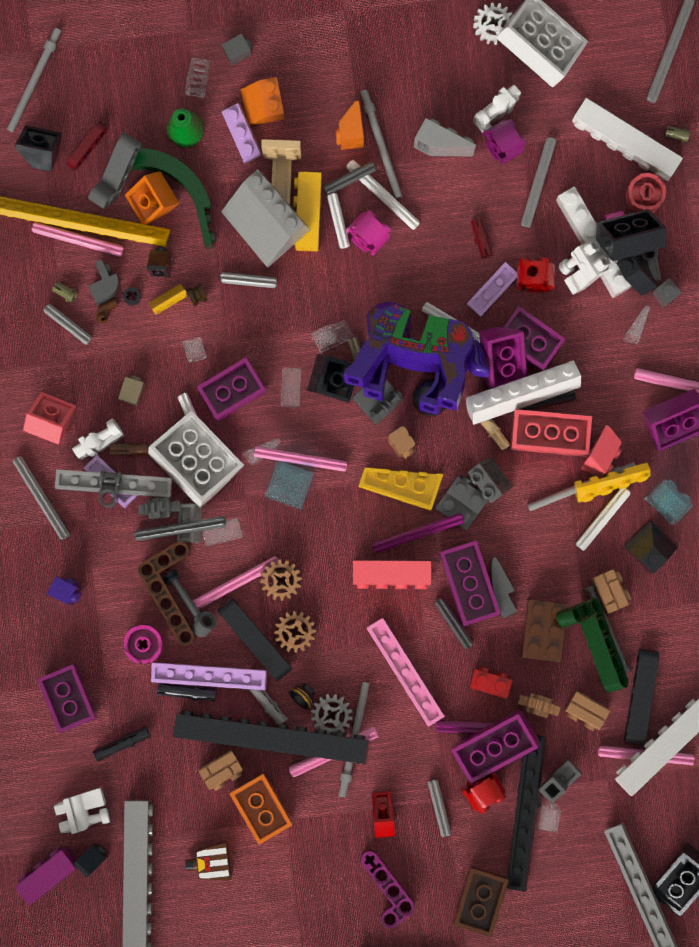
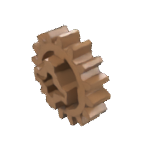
M278 558L277 563L271 560L270 567L268 565L264 566L266 572L261 571L260 573L264 577L259 579L260 583H265L261 588L262 590H267V596L273 594V600H276L277 596H280L281 601H283L284 596L290 599V593L297 594L295 587H301L297 582L302 580L301 576H297L300 571L299 569L294 570V563L288 565V559L284 563L281 562L280 558ZM284 567L283 570H275V568ZM291 573L293 574L292 584L289 582V577L291 576ZM269 575L272 577V582L270 586L268 585ZM276 576L283 577L285 583L278 582ZM278 589H286L282 592L277 591Z
M293 611V616H290L287 612V618L280 617L279 619L282 623L275 625L279 628L278 631H274V634H279L276 641L283 642L280 646L281 648L285 645L288 646V652L291 648H294L295 653H297L298 648L305 651V645L311 646L309 640H315L311 636L312 633L316 632V630L311 629L315 623L308 622L310 616L303 618V612L299 616H297L296 611ZM291 619H296L295 624L290 626L285 624ZM303 622H304V623L307 625V627H308V633L303 631V628H302V623H303ZM297 626L299 627L298 631L304 634V636L296 635L292 637V632L287 630V628L294 629ZM282 631L287 632L289 636L288 642L284 639ZM297 639H306L303 643L294 645Z
M533 693L530 694V697L520 695L518 701L519 705L527 707L525 712L548 718L549 714L559 716L561 707L552 704L553 699Z

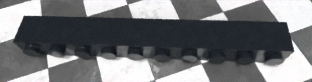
M182 710V714H176L173 732V737L360 764L367 763L370 740L365 739V735L354 734V737H346L344 732L335 731L334 735L327 734V730L315 729V732L307 731V727L296 726V729H289V725L277 723V727L269 726L270 722L258 721V724L250 723V719L239 718V721H231L229 716H220V719L212 718L213 714L207 713L195 716L193 715L194 712Z

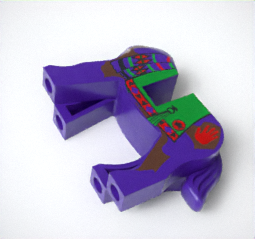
M382 302L374 306L367 314L369 338L358 351L355 361L345 369L344 381L347 384L363 387L364 397L383 401L390 363L414 371L435 373L436 376L432 386L421 396L419 404L420 411L439 415L442 407L457 411L465 387V373L468 370L474 376L485 378L490 376V369L486 363L483 347L473 337L470 328L465 323L429 315L421 341H417L414 338H409L412 330L411 311L395 302Z

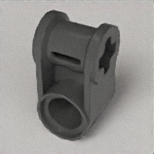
M101 470L99 501L106 508H113L118 502L122 476L119 471L117 473H109ZM112 494L113 501L111 503H104L105 495Z

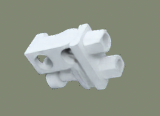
M515 85L511 86L508 90L503 87L499 90L498 96L495 95L492 103L475 114L473 123L483 133L492 127L490 124L496 119H501L505 116L506 112L510 114L513 111L521 92Z
M597 240L578 246L572 251V258L570 260L564 259L559 263V269L565 275L571 274L576 265L580 269L564 280L573 295L586 289L603 273L608 271L607 267L610 261L606 256L600 257L597 253L600 249Z
M114 419L106 422L108 428L103 431L89 433V436H82L78 439L80 444L72 448V450L79 459L83 460L88 456L94 458L96 455H99L97 452L103 451L125 436Z
M102 787L65 798L62 802L54 805L56 816L64 813L67 814L68 820L59 823L61 833L71 832L74 834L84 831L90 825L101 821L103 824L111 823L107 808L100 809L99 814L89 815L88 813L89 809L106 805Z

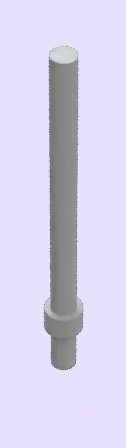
M54 28L49 41L46 40L41 58L7 127L8 131L14 132L51 52L54 53L56 42L61 30Z
M363 90L360 93L365 105L363 106L365 114H368L395 199L401 198L402 193L375 115V105L371 102L368 90Z
M632 462L622 467L617 466L612 468L611 472L615 471L620 474L625 468L636 465ZM575 485L527 504L529 511L575 494Z
M362 682L351 737L354 734L360 733L370 683ZM345 762L344 771L340 776L339 797L346 798L348 785L351 783L353 776L351 775L353 762Z

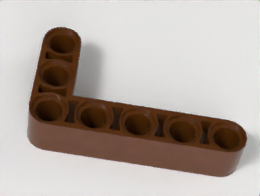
M177 542L142 562L138 567V573L177 641L181 645L188 646L194 642L195 634L161 576L162 572L185 560L190 555L189 546L183 542ZM182 545L186 548V553L183 556H178L176 549ZM163 555L169 557V563L166 566H162L159 562L160 557ZM146 565H150L153 569L152 573L148 576L143 574V568ZM159 581L162 584L160 592L153 591V583ZM165 598H169L172 602L169 609L162 607V601ZM174 615L181 617V623L178 626L172 624L171 619ZM185 631L191 634V639L187 643L181 639V635Z

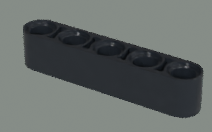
M232 598L217 609L222 618L277 681L281 680L292 670V667Z
M641 648L638 651L624 742L645 745L659 662L658 651Z

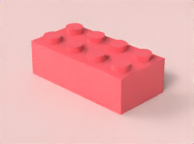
M515 409L513 412L510 450L587 457L590 450L592 416Z
M353 561V585H357V589H368V585H376V589H388V585H395V589H407V585L415 586V589H427V586L431 585V561Z

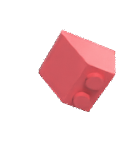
M41 392L26 414L23 431L59 445L66 434L76 405Z
M608 425L604 427L596 438L589 455L581 467L582 470L597 476L599 479L611 472L613 465H611L612 460H617L622 451L619 449L622 443Z

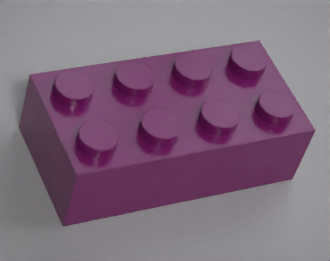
M477 540L439 552L462 626L500 615L501 613Z
M520 708L455 743L451 751L469 782L473 783L537 749L540 745V740Z

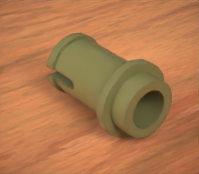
M668 125L665 137L682 140V143L684 141L688 142L690 130Z
M60 281L55 283L57 287H53V292L65 298L66 302L75 301L78 293L74 288L70 289Z

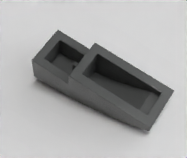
M494 557L491 559L490 567L491 585L501 613L500 615L504 619L517 612L508 596L509 593L515 590L499 561Z

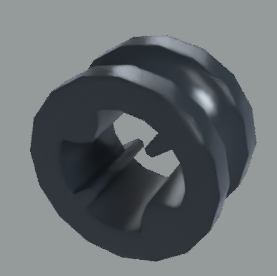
M131 287L124 291L123 298L128 305L135 306L140 302L141 294L136 288ZM130 292H132V294L137 293V296H135V301H133L132 299H127V297H129L128 294Z

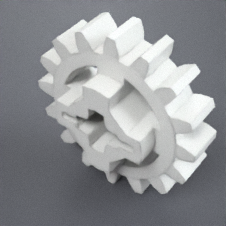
M491 3L489 8L486 4L483 6L484 11L478 10L477 14L479 16L474 17L476 23H474L473 28L477 29L476 35L481 34V41L487 39V44L493 41L494 45H497L498 39L496 37L502 30L501 26L507 23L513 15L512 12L507 13L508 7L501 9V3L497 7H494V3ZM485 16V17H486V18H485V19H486V22H484L483 25H482V24H481V21H482L483 17Z

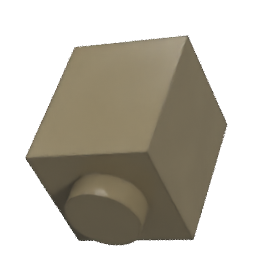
M131 375V378L125 377L118 399L139 406L145 388L144 382H141L142 379Z

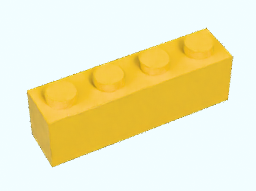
M298 172V177H295L294 189H298V194L294 196L293 207L297 208V214L311 229L294 244L296 251H319L322 175L319 172Z

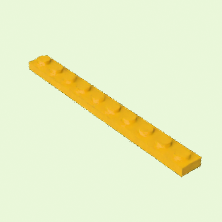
M0 196V214L8 217H16L28 221L52 224L64 228L88 231L166 247L170 237V229Z

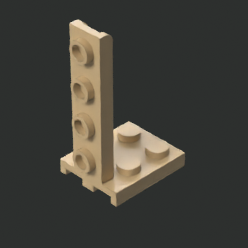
M262 139L263 157L273 159L272 184L290 205L292 160L301 159V142Z

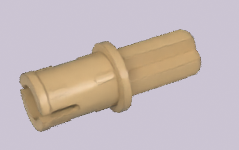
M493 419L480 422L488 432V437H492L501 450H505L510 446V443L500 431L502 428L498 427Z

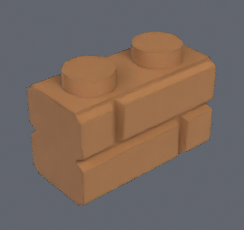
M404 426L389 434L388 442L394 448L398 457L403 456L406 459L414 453L415 442L409 436Z
M612 569L591 578L593 584L596 585L595 589L607 614L630 605L628 600H631L628 590H623L621 582H623L619 571L615 572Z
M576 690L564 711L568 712L567 717L574 721L580 719L585 722L583 726L591 731H594V729L600 730L611 711Z
M232 749L198 769V772L208 789L214 788L217 791L225 786L224 781L229 778L233 781L242 776L241 771L244 768Z

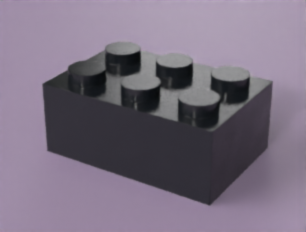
M649 209L596 222V240L612 261H618L623 258L638 256L642 253L665 248L666 227Z

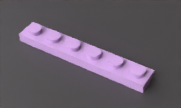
M153 662L151 682L266 690L267 670Z

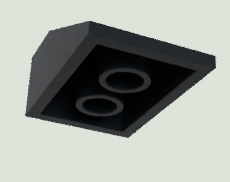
M686 843L652 887L656 898L679 916L699 896V851L689 843Z

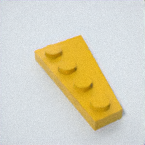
M648 463L625 468L620 474L614 471L601 479H598L597 476L591 477L589 482L582 483L581 480L576 481L574 484L578 503L582 501L589 502L598 495H608L612 490L624 489L634 482H643L650 477V467Z
M364 468L358 487L431 511L443 474Z

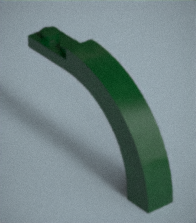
M140 148L130 172L137 170L161 171L162 174L173 178L181 184L195 204L205 249L213 248L212 242H216L214 232L209 231L208 224H211L209 212L205 213L212 210L206 190L198 177L184 163L171 155L153 149Z

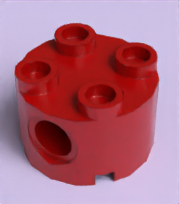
M528 258L519 259V264H517V289L523 291V288H527L528 292L535 293L549 292L550 287L554 290L555 265L550 263L549 258H538V261H531Z
M495 771L473 783L467 781L465 783L466 788L461 787V792L468 799L472 810H478L479 814L487 811L489 805L494 802L500 803L506 798L504 795L506 789L500 784Z

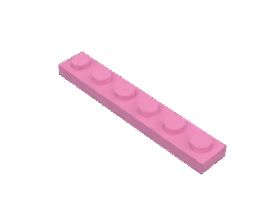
M382 618L367 627L368 632L427 726L429 727L445 717L384 619Z

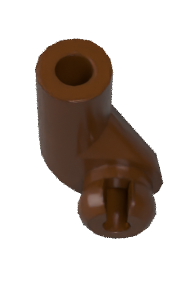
M114 298L98 306L96 320L99 323H106L110 310L118 307Z

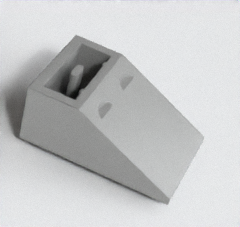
M425 118L415 137L414 148L429 156L473 157L476 144H474L472 139L466 136L462 138L457 135L455 130L451 128L445 129L440 126L441 124L438 121Z

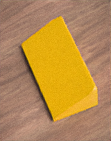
M179 284L150 301L149 305L155 315L187 297V293L183 286Z

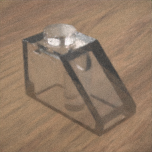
M346 320L327 325L311 333L319 354L354 338Z

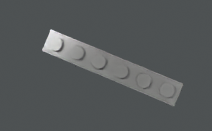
M56 469L55 489L99 492L100 473ZM122 474L119 494L171 498L172 478Z

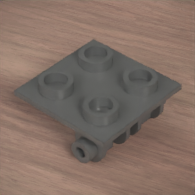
M386 380L383 401L364 397L363 387L352 399L377 425L403 400V395L398 390L396 391Z

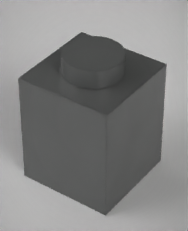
M242 34L222 44V49L232 66L251 56L250 49L253 47L249 39H244Z
M669 278L656 288L652 295L664 308L682 292Z

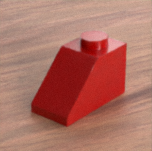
M391 791L373 792L375 838L395 836Z

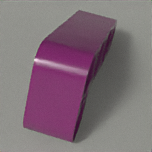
M365 850L361 855V863L391 902V905L382 912L381 922L386 928H394L413 913V900L374 850ZM366 855L374 856L373 862L376 867L373 871L370 870L373 869V865L370 862H365ZM379 870H384L387 873V877L380 880L376 877V873ZM390 886H397L399 892L396 895H390L388 888ZM404 901L411 904L410 909L407 911L400 909V904ZM389 913L395 916V920L392 923H388L384 919Z

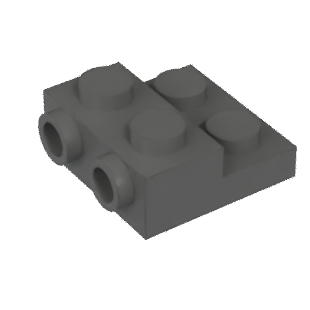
M491 456L468 472L471 481L478 485L482 496L489 500L490 503L514 487Z
M463 476L462 478H456L435 509L446 517L461 513L464 522L459 524V526L467 530L488 500L482 496L479 487L477 490L471 486L472 482Z

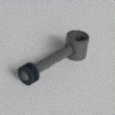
M177 571L168 572L163 579L166 580L167 585H173L195 617L191 626L193 633L199 637L207 636L217 624L216 617L211 612L205 611L201 613L179 582L180 575Z

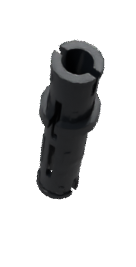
M159 683L157 695L193 699V701L208 700L215 702L217 692L216 689L200 688V686L187 687Z
M144 726L132 733L128 732L125 734L126 736L93 750L96 761L99 762L130 746L131 748L135 747L136 743L150 738L147 727Z

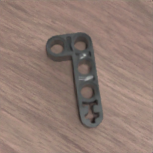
M126 133L121 135L101 181L94 186L89 194V200L106 209L119 197L141 148V142Z

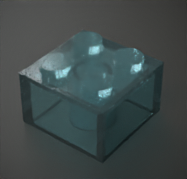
M277 460L265 498L302 511L314 473Z
M664 479L644 499L670 524H675L694 505L690 503L692 500L685 493L681 494L677 490L678 487L673 481Z

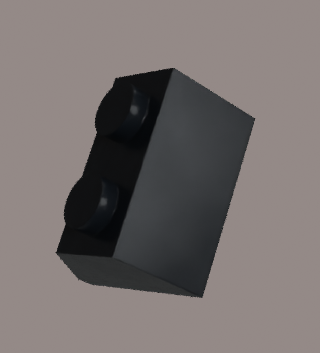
M317 354L307 391L350 403L354 385L345 383L344 372L352 363L328 355Z

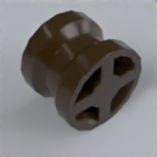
M201 283L193 289H187L194 307L199 302L208 301Z

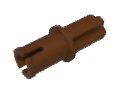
M128 442V444H111L110 455H128L129 457L131 455H148V443L130 444Z

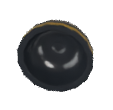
M303 684L302 686L292 687L289 690V695L297 705L305 710H309L313 704L315 692L309 685Z

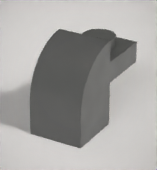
M102 259L95 262L102 280L88 285L98 306L113 299L120 289L118 275L110 276L112 274L111 268L108 263L104 264Z
M568 759L544 780L539 787V791L553 804L582 775V772Z

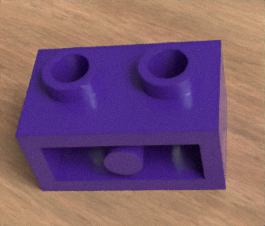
M55 577L47 594L67 605H73L80 600L82 588L78 586L79 582L71 578Z

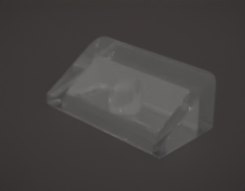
M282 368L281 407H300L301 368Z
M239 518L227 520L225 527L201 530L206 547L243 537Z

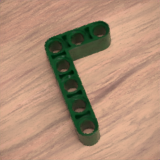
M592 598L558 611L556 618L562 628L577 623L581 624L605 690L611 693L627 688L629 684L628 677L599 601L596 598Z

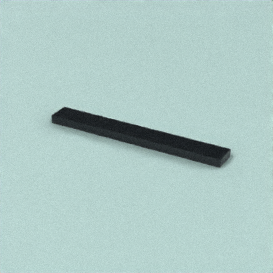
M537 735L540 740L539 747L523 756L507 878L509 881L506 888L522 892L527 891L546 736Z

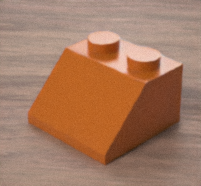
M277 77L259 80L241 89L246 119L250 126L285 119Z
M359 101L353 103L339 121V128L335 129L337 145H341V150L364 148Z
M161 171L145 175L125 194L141 224L149 225L171 212L179 204Z

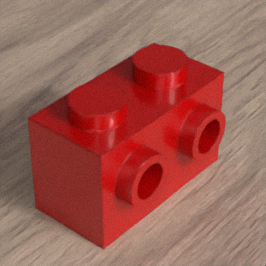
M479 666V670H473L469 688L507 699L513 680L508 679L509 675L498 672L497 675L490 674V669Z

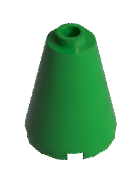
M180 108L168 120L167 135L178 147H193L202 139L204 124L200 116L195 112Z

